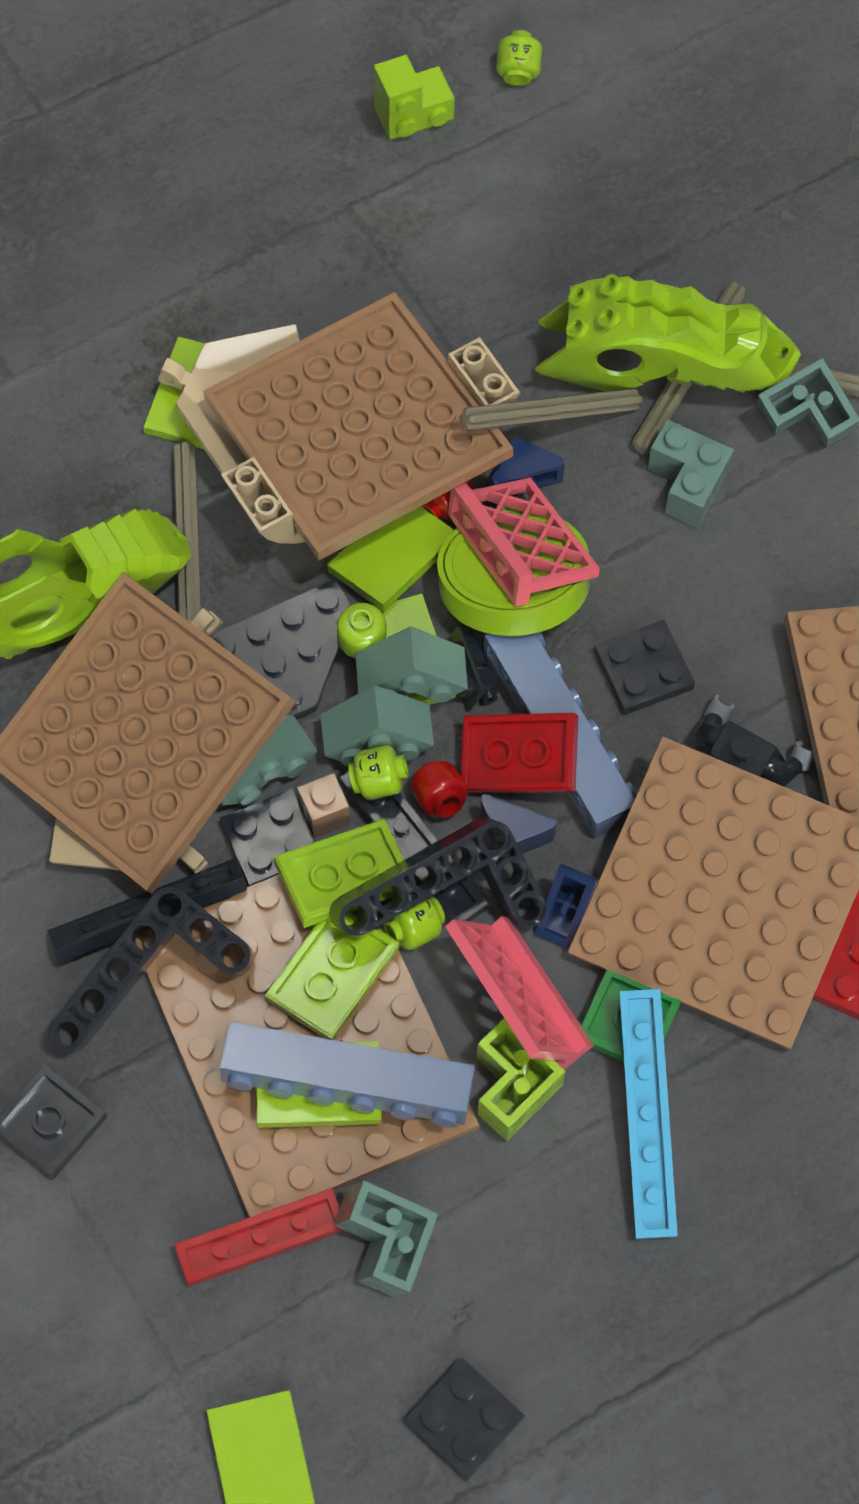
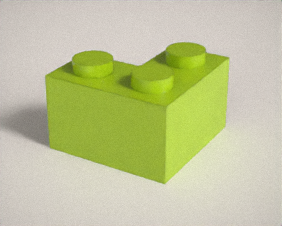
M407 54L374 65V109L389 140L407 137L417 131L432 126H441L454 119L455 98L439 66L415 73Z
M505 1018L477 1045L476 1059L498 1079L479 1099L478 1115L505 1141H508L563 1086L566 1071L554 1060L531 1059Z

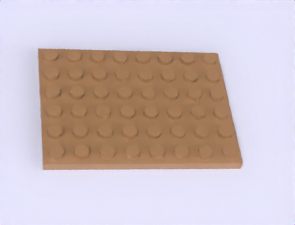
M280 875L249 886L246 891L233 895L230 898L202 907L251 947L254 959L251 968L246 973L236 976L222 971L177 934L174 935L146 970L147 977L249 1217L330 1188L336 1191L479 1130V1123L470 1103L468 1104L465 1125L456 1124L455 1127H441L431 1122L432 1119L416 1116L413 1120H402L393 1117L390 1114L391 1112L381 1110V1124L258 1128L257 1088L252 1087L249 1091H241L229 1087L227 1082H221L220 1066L230 1022L323 1038L265 1000L264 995L315 926L303 928ZM359 909L352 911V913L359 917ZM209 921L198 922L192 931L193 938L197 942L209 940L213 934V927ZM383 924L377 927L382 932H384ZM153 928L140 931L136 935V943L140 949L150 948L156 941V934ZM231 946L224 953V962L228 967L239 966L245 958L244 950L240 946ZM398 949L334 1040L342 1042H379V1048L450 1061Z

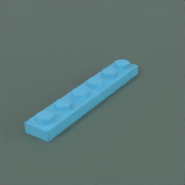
M661 990L620 991L636 1240L676 1238L678 1234Z

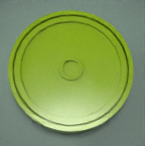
M513 508L503 510L518 516L523 514V511ZM530 514L528 518L545 524L548 522L546 518ZM564 520L567 526L571 529V531L574 533V535L577 537V539L589 553L588 546L582 535L571 524ZM498 521L496 523L499 528L513 532L515 526ZM458 528L448 535L438 554L439 591L447 610L463 624L489 634L522 636L551 629L566 621L577 612L584 603L590 589V579L537 591L530 593L529 604L515 607ZM522 529L520 532L522 535L539 539L541 535ZM547 537L546 542L565 546L562 540ZM513 545L516 551L529 555L532 552V549ZM539 552L537 556L552 562H556L559 558ZM566 559L563 565L572 568L583 567L579 563ZM532 567L530 569L535 578L550 574L549 572Z

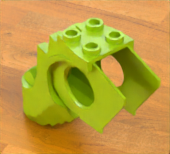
M610 274L604 278L588 280L570 286L568 299L539 319L538 323L542 327L567 334V341L565 347L536 366L535 371L543 376L603 392L635 388L643 385V382L667 375V379L670 382L683 385L691 382L703 387L709 385L722 391L728 387L745 393V390L754 391V389L765 391L766 388L772 387L788 378L795 368L801 353L790 337L777 328L752 304H718L708 300L692 286L679 288L660 284L654 280L635 281L629 276L617 277L614 274ZM625 349L637 353L641 357V363L632 370L613 371L602 367L597 361V356L606 350Z
M135 508L59 539L60 542L45 539L41 535L20 529L0 539V564L20 555L29 556L32 560L31 565L25 572L8 582L0 584V657L11 659L15 655L25 653L30 648L42 647L77 633L123 572L154 594L176 575L191 558V550L187 538L167 517L161 516L158 512H152L151 509L136 510Z

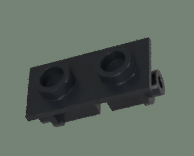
M457 626L447 641L465 648L468 689L458 693V695L462 698L466 712H468L479 700H482L484 704L495 702L498 699L497 693L499 689L490 668L477 669V666L485 665L487 662L479 637L474 635L472 631L462 633L460 626Z

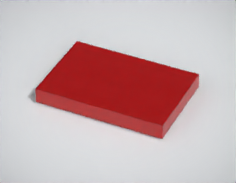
M575 712L463 715L460 776L468 788V794L576 792L579 715Z

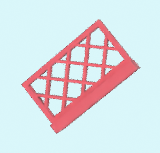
M531 477L471 490L465 482L451 490L448 509L449 517L515 607L529 604L530 593L599 577L600 567ZM526 492L531 500L526 501L512 495ZM489 501L499 505L494 509L482 505L481 502ZM505 507H510L523 511V514L518 516L503 510ZM530 514L546 518L548 522L545 524L528 518ZM497 521L515 526L514 531L499 528L496 524ZM522 529L541 535L539 539L522 535L520 532ZM547 537L562 540L565 546L546 542ZM513 545L532 549V552L529 555L516 551ZM539 552L559 558L556 562H552L537 556ZM566 559L579 563L583 567L572 568L563 565ZM532 567L549 572L550 574L535 578L530 569Z
M501 916L492 925L453 919L445 926L531 1059L554 1060L565 1070L594 1046L509 917Z

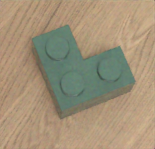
M823 358L758 395L757 406L774 435L779 434L807 417L824 447L827 448L858 430L859 417Z
M668 419L651 447L647 470L674 482L668 493L665 514L698 529L730 472L734 449Z
M412 626L356 653L358 694L376 685L404 696L414 692L428 697L433 702L440 703L447 702L454 695L468 689L465 648Z
M376 685L320 714L324 756L341 761L343 765L348 766L349 763L354 762V756L358 751L383 745L391 746L397 756L404 755L406 761L416 759L420 753L434 747L429 704Z
M294 715L286 716L222 800L223 806L240 803L241 805L250 804L261 795L260 789L269 780L286 776L294 778L308 768L307 762L317 753V749Z
M364 1180L349 1186L334 1226L370 1241L356 1281L392 1297L410 1293L438 1213Z

